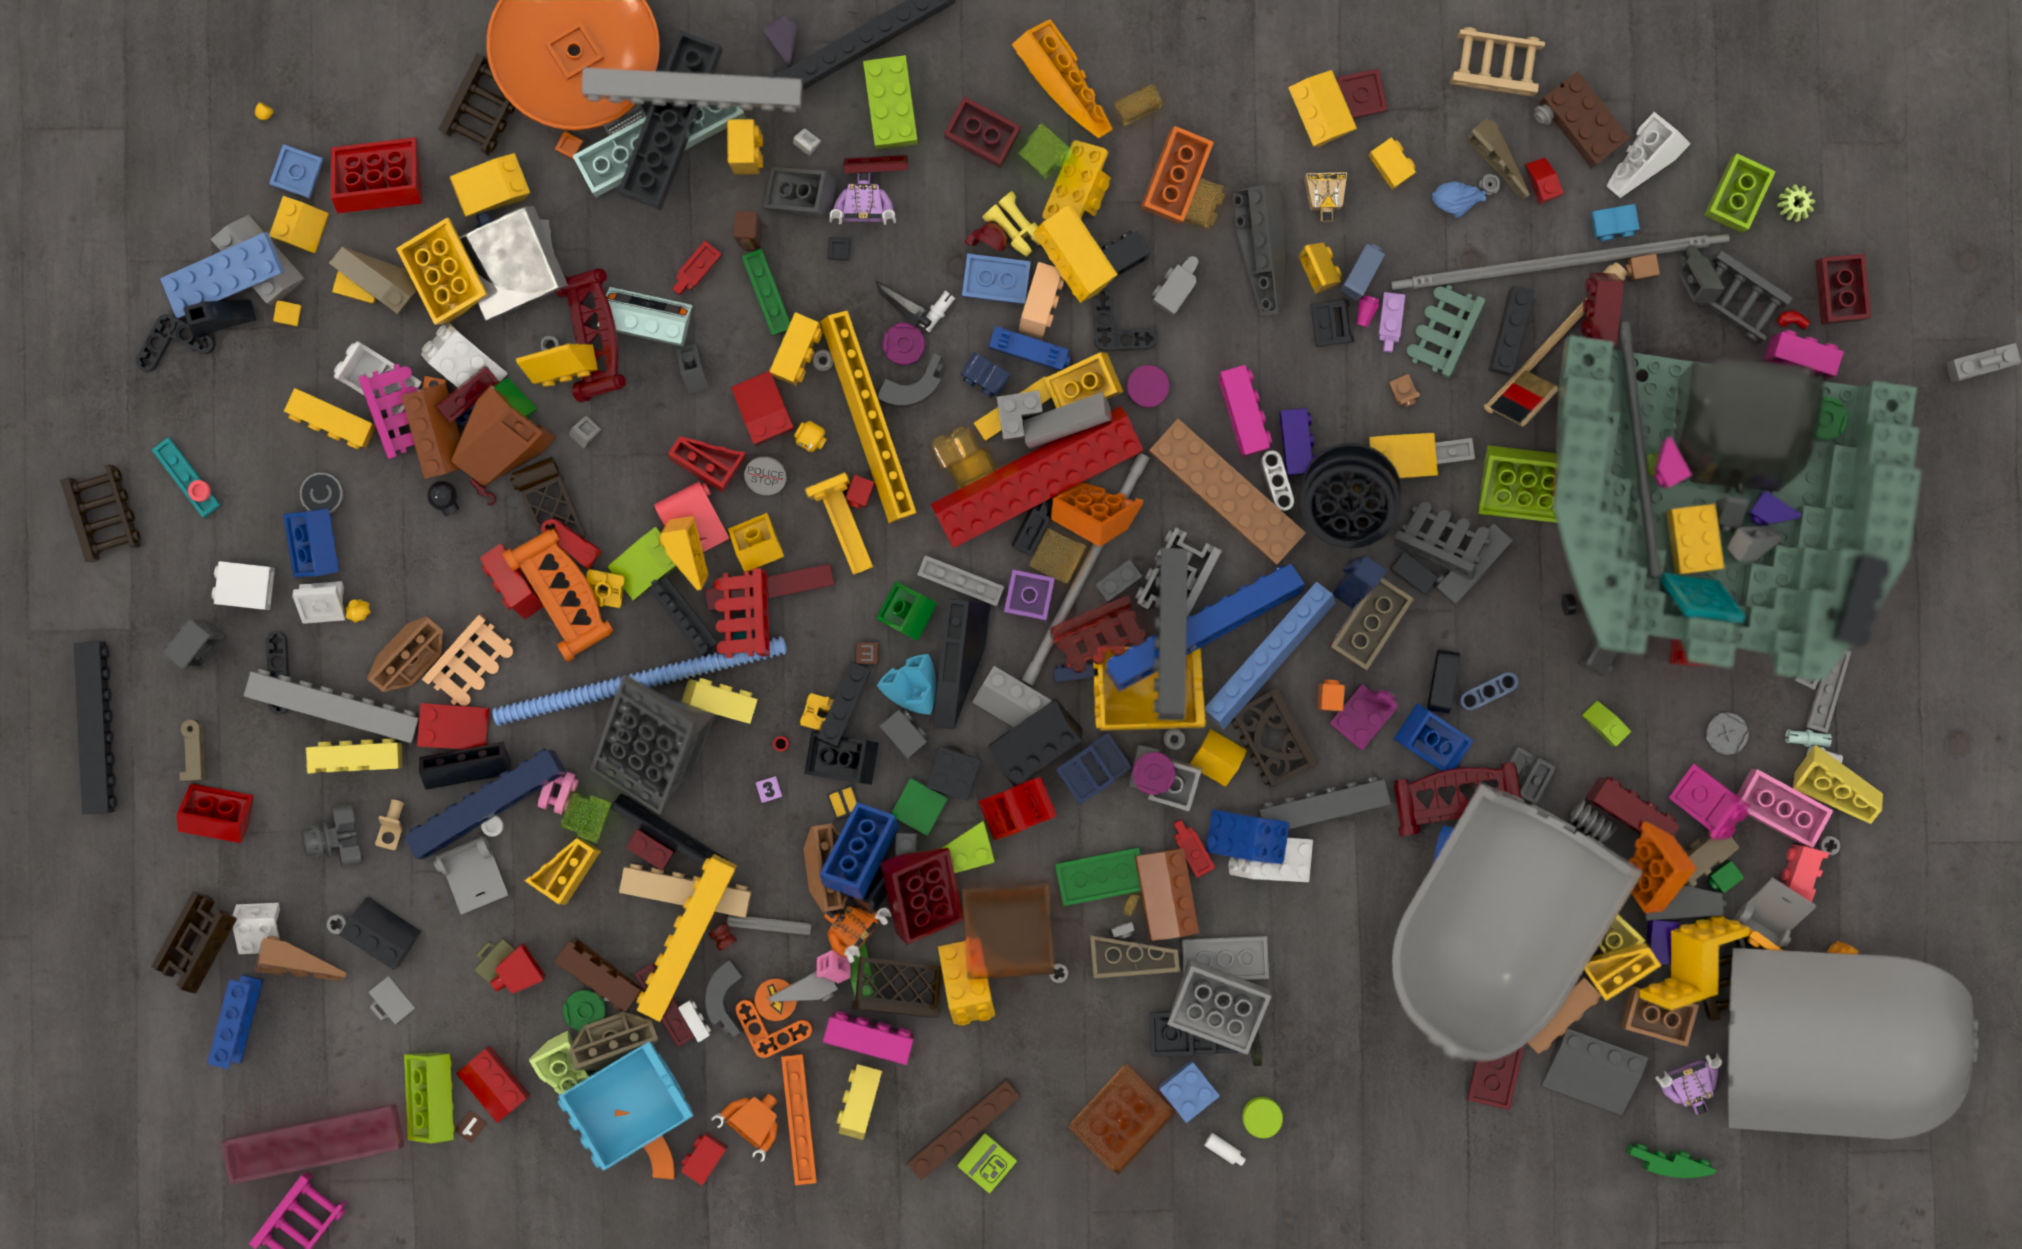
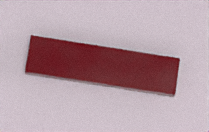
M654 963L634 974L644 992H646L649 986L645 983L650 973H655L657 970ZM672 997L661 1021L678 1048L695 1038L678 1009V1003Z

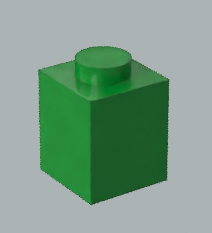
M1727 859L1706 875L1709 878V881H1707L1709 886L1715 892L1718 890L1721 893H1725L1744 879L1734 863Z

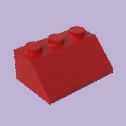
M190 783L176 814L178 832L242 843L248 829L254 796Z
M491 1046L483 1050L456 1073L496 1123L530 1096L529 1092Z

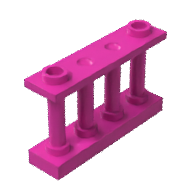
M305 1172L249 1244L255 1249L260 1245H267L271 1249H285L272 1239L270 1234L274 1228H280L305 1247V1249H312L334 1220L338 1221L346 1212L343 1208L347 1202L342 1201L338 1206L334 1205L311 1187L312 1184L309 1182L313 1176ZM301 1193L303 1195L307 1194L331 1213L325 1223H322L298 1204L299 1201L296 1199ZM287 1211L295 1212L318 1230L311 1241L285 1221L283 1216Z

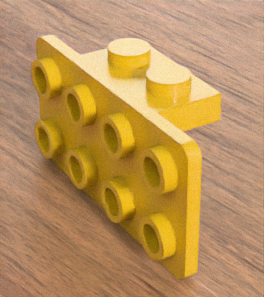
M1077 140L1072 142L1043 211L1042 217L1045 220L1068 204H1071L1080 219L1084 212L1095 217L1111 179L1102 171L1108 155V151L1105 148Z

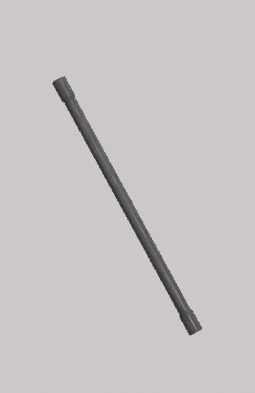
M1622 322L1619 323L1618 334L1622 349L1646 544L1648 578L1662 577L1657 550L1632 348L1631 323Z

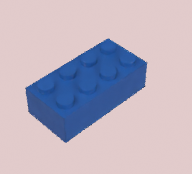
M857 802L820 873L823 885L863 900L899 828L896 816Z

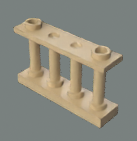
M1465 27L1464 30L1461 29L1458 32L1457 38L1464 39L1460 69L1457 72L1454 71L1451 75L1450 84L1532 97L1538 93L1539 84L1533 83L1532 74L1536 50L1541 51L1545 46V42L1540 41L1536 37L1522 39L1476 32L1477 29ZM1473 41L1485 42L1482 69L1478 75L1470 74L1469 71ZM1494 44L1506 46L1503 72L1500 78L1491 77V74H1489ZM1515 47L1527 49L1524 76L1521 81L1512 80L1511 77Z

